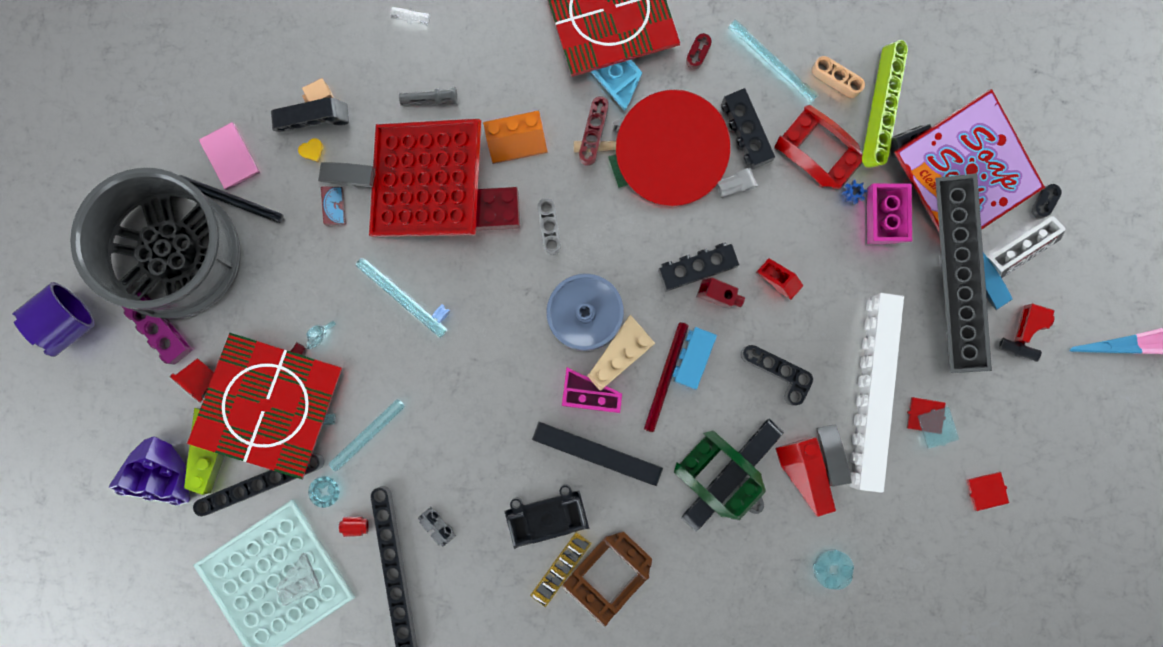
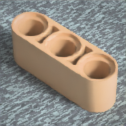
M819 57L812 67V74L817 79L849 98L857 97L865 87V82L860 76L829 57ZM818 65H824L826 70L819 69ZM834 74L840 75L842 80H837ZM850 84L856 85L858 90H853Z

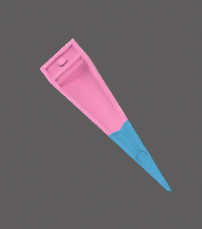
M1163 328L1122 338L1075 346L1070 351L1163 354Z

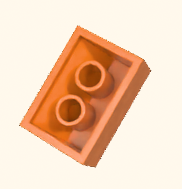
M539 110L483 122L492 164L548 153Z

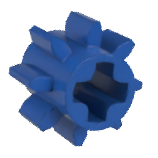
M853 180L851 185L847 183L844 186L847 189L842 193L847 198L845 202L853 201L855 205L858 203V199L860 201L865 200V197L862 195L868 190L863 188V182L858 184L856 180ZM854 189L857 191L856 195L852 194Z

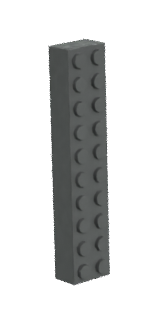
M975 173L935 178L950 373L992 371L978 176Z

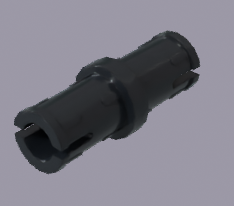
M1004 337L1001 339L998 347L1000 350L1015 354L1016 357L1022 356L1035 362L1039 361L1042 354L1041 350L1026 346L1023 342L1017 343Z

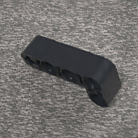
M323 98L271 110L272 130L276 132H285L323 123L337 126L349 124L347 103L336 98Z
M755 345L746 346L741 350V358L744 362L789 383L784 394V400L787 404L796 406L804 402L813 383V376L810 372ZM753 350L752 354L755 356H760V358H748L749 354H747L746 352ZM766 357L772 360L770 368L765 367L763 363ZM783 366L789 368L788 376L782 375L781 368ZM801 374L805 375L807 378V381L804 385L800 384L799 382V376ZM794 391L799 396L796 402L790 399V395Z

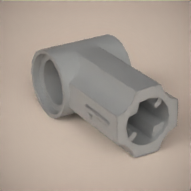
M751 168L741 170L734 176L720 180L717 184L722 198L739 191H749L758 186Z

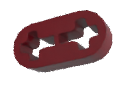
M699 34L693 42L686 59V63L691 69H698L704 62L712 43L711 37L708 34ZM704 39L706 40V43L704 44L701 50L699 49V41H702ZM698 53V61L692 63V58Z

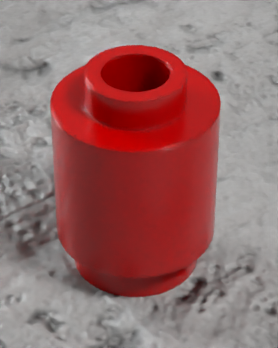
M363 516L343 517V520L339 522V533H342L343 537L368 534V518H363Z

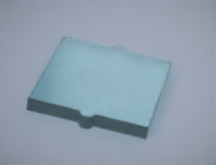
M949 407L939 410L932 409L929 413L918 415L927 448L939 445L945 446L946 443L959 440Z

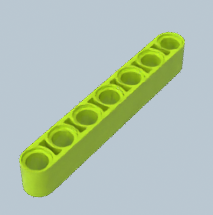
M903 40L887 44L882 49L862 155V162L867 168L881 166L888 161L908 53V46Z

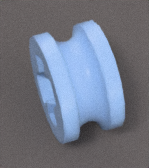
M443 304L432 315V318H436L438 323H441L450 312L449 309L446 310Z

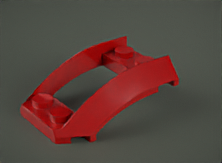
M811 105L804 107V111L783 136H779L774 146V149L784 153L787 158L813 177L822 188L825 186L841 189L863 163V154L859 144L836 122ZM818 124H821L848 147V150L828 173L799 149Z

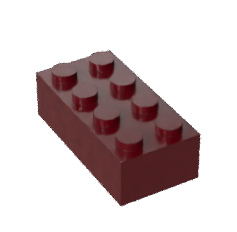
M517 187L478 189L476 231L520 229L519 191Z

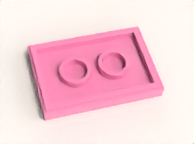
M233 122L199 139L225 190L260 173Z

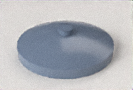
M594 274L571 276L562 281L553 290L548 300L547 321L549 327L561 343L572 349L590 351L601 348L614 339L622 326L624 307L620 294L609 281Z

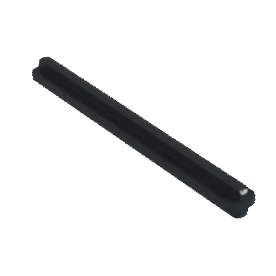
M179 175L192 183L206 196L271 221L282 222L284 215L280 212Z

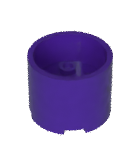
M51 282L12 313L17 319L14 321V324L23 337L31 345L36 344L45 349L43 351L44 354L51 357L59 355L95 326L91 313L80 299L66 287L56 282Z

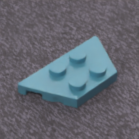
M632 60L590 71L625 111L641 79L642 71Z

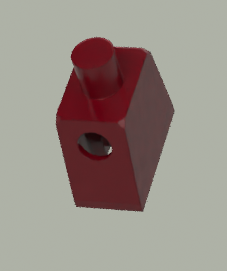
M715 278L703 279L696 298L725 308L732 307L733 305L741 308L745 301V297L737 294L738 288Z

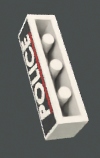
M1052 216L988 257L1001 278L1062 240L1066 228Z

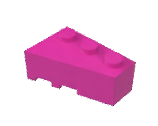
M566 367L562 406L620 413L622 393L607 386L600 391L589 377Z

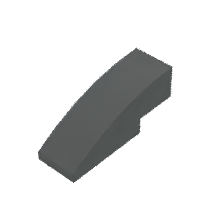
M321 162L318 181L373 188L376 169L368 165Z
M829 425L816 428L830 486L834 487L852 483L837 426Z

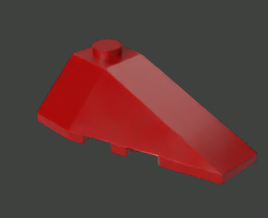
M809 437L776 447L775 450L782 469L787 473L816 516L819 517L835 512L836 508L817 437Z

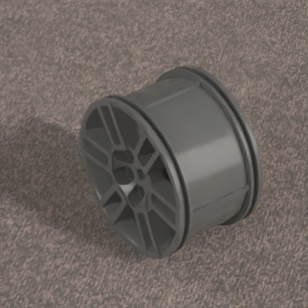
M135 168L107 178L86 196L76 212L72 224L70 238L71 253L75 267L83 281L103 299L147 316L173 320L197 315L214 305L226 293L238 271L240 243L235 226L228 214L221 206L204 195L188 180L163 169ZM170 196L187 198L197 203L179 223L174 221ZM155 198L159 200L163 218L161 222H158L152 199ZM141 205L147 227L142 228L141 231L121 227V223L128 214ZM205 215L206 220H204L197 228L191 230V228ZM174 229V232L168 235V232ZM209 233L208 247L201 246L200 240ZM115 236L136 240L138 244L136 247L113 242ZM188 240L187 246L182 248L183 241ZM117 253L134 256L139 262L121 280H118L112 267L111 254ZM202 256H206L204 262H200ZM182 259V265L177 267L176 262ZM163 264V270L158 272V266ZM195 271H198L197 274L190 280V276ZM146 274L147 277L133 293L129 294L127 291ZM159 281H163L166 297L140 301ZM180 281L182 288L177 291L175 282Z

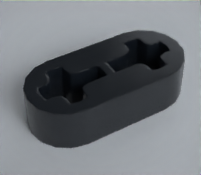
M1050 184L1041 190L1032 206V213L1036 218H1044L1052 213L1062 194V190L1058 185ZM1052 189V190H1053L1052 193L1054 194V196H1052V197H1050V198L1048 199V197H1049V195H1050V192H1048V191ZM1045 204L1043 210L1046 212L1041 213L1039 207Z

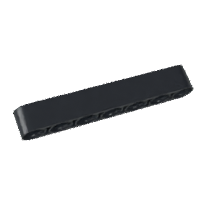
M769 418L738 453L755 467L783 435L784 431ZM731 460L706 489L719 502L723 503L748 474ZM698 497L686 510L681 519L695 531H698L715 511L701 497Z
M539 421L532 437L533 441L657 486L663 468Z
M313 453L311 455V458H316L317 465L312 467L309 461L305 475L323 467L324 458L321 454ZM269 470L198 499L193 505V511L197 516L201 517L210 515L298 478L278 472L281 475V480L277 482L274 479L276 471ZM258 479L263 483L261 489H258L256 486ZM240 487H242L245 492L243 497H241L238 494V489ZM222 494L226 497L225 504L220 501ZM203 502L208 505L207 511H204L202 508Z

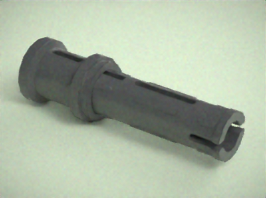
M456 87L443 90L436 88L434 91L399 93L400 105L423 103L441 105L442 103L450 102L457 104Z

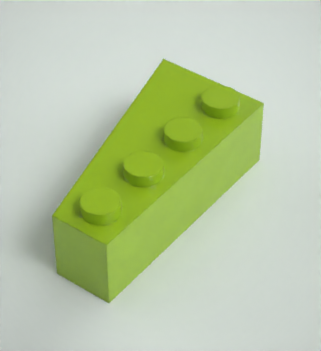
M194 408L192 429L200 408ZM189 445L184 489L201 495L211 493L225 456Z

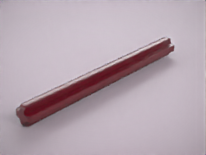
M680 322L678 324L644 427L646 431L654 432L689 327L686 323Z

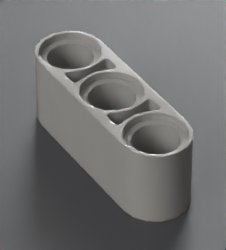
M544 198L538 203L543 246L547 254L556 255L561 249L555 205L551 199ZM549 204L552 209L549 212H543L541 210L542 206ZM546 223H553L555 227L552 231H546L544 226ZM550 241H554L557 243V248L550 250L547 248V244Z

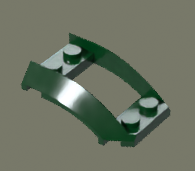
M715 431L703 433L705 437L680 464L676 463L674 473L721 517L740 521L766 492L762 474ZM720 451L725 453L750 476L725 505L719 502L695 479Z

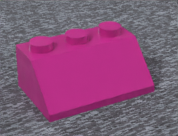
M871 184L867 188V244L912 242V184Z

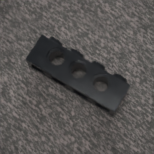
M743 88L724 96L721 108L723 113L729 117V127L732 132L735 131L736 142L738 147L743 149L745 154L743 158L746 165H750L751 169H755L772 162L775 158L774 152L746 89ZM740 109L744 115L738 116L734 110ZM742 127H749L751 129V133H745L742 130ZM755 143L759 150H752L750 144Z
M726 242L716 245L714 250L708 251V249L698 251L697 256L690 257V255L679 258V262L672 263V261L661 264L662 267L659 268L658 272L665 292L737 268L739 262L733 245H727ZM711 256H718L721 260L720 264H713ZM697 261L702 264L703 268L701 271L693 268L694 262ZM682 268L685 275L678 277L675 274V269Z

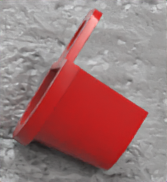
M197 358L176 375L172 373L169 377L201 403L204 400L202 396L207 391L214 372Z

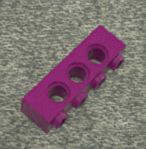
M148 294L140 299V301L152 300ZM122 307L125 310L123 312L129 320H133L136 324V330L146 336L149 346L159 352V358L165 364L175 365L192 351V348L168 319L147 315L142 319L141 313ZM155 325L158 326L157 333L153 332V328ZM167 339L170 340V346L168 348L165 347V342Z

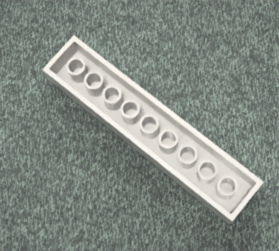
M879 293L871 296L866 304V310L869 312L868 318H866L864 323V329L867 331L866 337L863 338L862 348L865 350L864 356L861 357L860 367L863 369L862 376L860 375L858 380V386L860 387V395H857L856 399L858 414H855L854 417L856 433L852 436L854 452L850 455V463L852 464V472H850L852 483H850V487L858 490L884 493L904 296Z

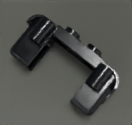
M563 484L559 490L560 495L526 505H523L521 498H513L510 502L511 509L504 511L513 548L516 549L528 544L590 529L580 491L572 492L568 484ZM567 487L569 492L564 494L562 488ZM513 501H518L520 506L515 507Z

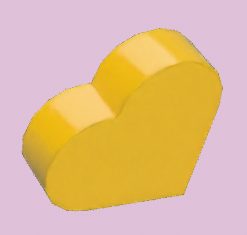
M312 138L308 143H302L298 147L300 156L319 162L323 150V144L319 139Z

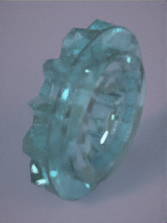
M326 476L316 478L310 484L308 490L311 502L321 508L332 506L338 500L340 493L338 483L333 478ZM326 486H328L327 492L330 495H324L321 498L322 492L319 488L324 489Z

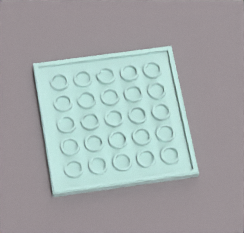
M294 500L289 501L193 565L244 647H282L355 598Z

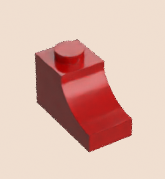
M770 258L757 271L760 277L790 300L803 287L795 273Z
M1033 303L1024 305L1014 342L1030 343L1032 336L1038 330L1050 329L1055 320L1053 316L1055 310Z

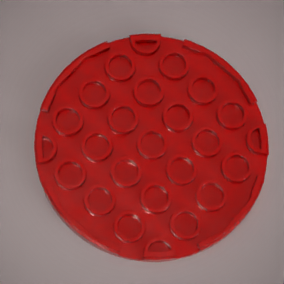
M684 90L656 92L634 105L623 119L616 139L617 162L625 181L641 197L653 203L667 206L692 203L707 195L718 184L726 171L730 158L728 128L718 110L703 97Z

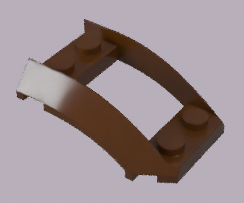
M625 532L606 536L569 576L562 587L566 593H569L596 619V622L606 627L608 622L618 613L629 598L650 578L649 572L652 558ZM609 547L637 573L610 603L583 578Z

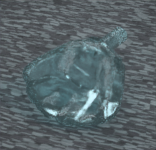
M332 321L325 326L314 325L306 334L308 338L307 349L320 345L326 336V330L336 325L335 322Z

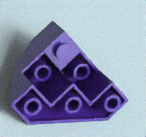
M155 436L144 439L129 454L108 487L115 490L114 493L120 496L128 495L147 501L166 502L175 506H180V504L189 503L190 501L189 490L184 489L186 477L185 462L170 443Z

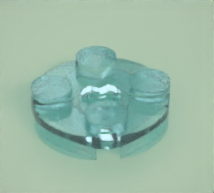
M836 549L826 550L816 558L813 564L814 575L822 586L828 589L840 590L848 586L852 581L854 565L845 553ZM836 564L838 566L836 569L838 573L835 575L834 573L830 574V566H835Z

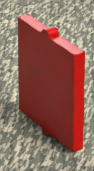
M911 397L910 409L907 411L909 415L907 428L941 434L943 420H945L944 411L946 403Z
M1001 472L967 479L971 492L969 496L972 497L975 511L1009 503L1006 492L1007 486L1004 484Z

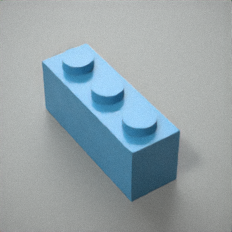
M697 327L693 328V331L689 330L685 340L688 341L686 349L682 348L679 359L682 360L679 367L675 366L672 377H675L673 382L697 390L717 335Z

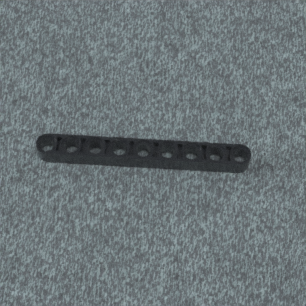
M381 486L372 491L371 504L395 647H417L392 493L388 487ZM379 490L385 493V499L383 501L379 500L377 497V492ZM381 510L388 512L389 517L387 520L381 518ZM385 529L391 531V539L384 537L383 532ZM387 549L394 550V558L387 556ZM391 568L398 571V577L390 575ZM394 588H399L401 590V597H397L394 595ZM403 608L405 616H399L396 609ZM401 627L408 630L407 636L400 633Z

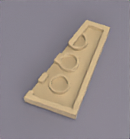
M631 314L627 317L617 335L588 374L590 380L600 391L655 344Z

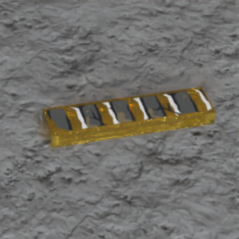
M575 532L530 596L546 607L592 543L578 532Z

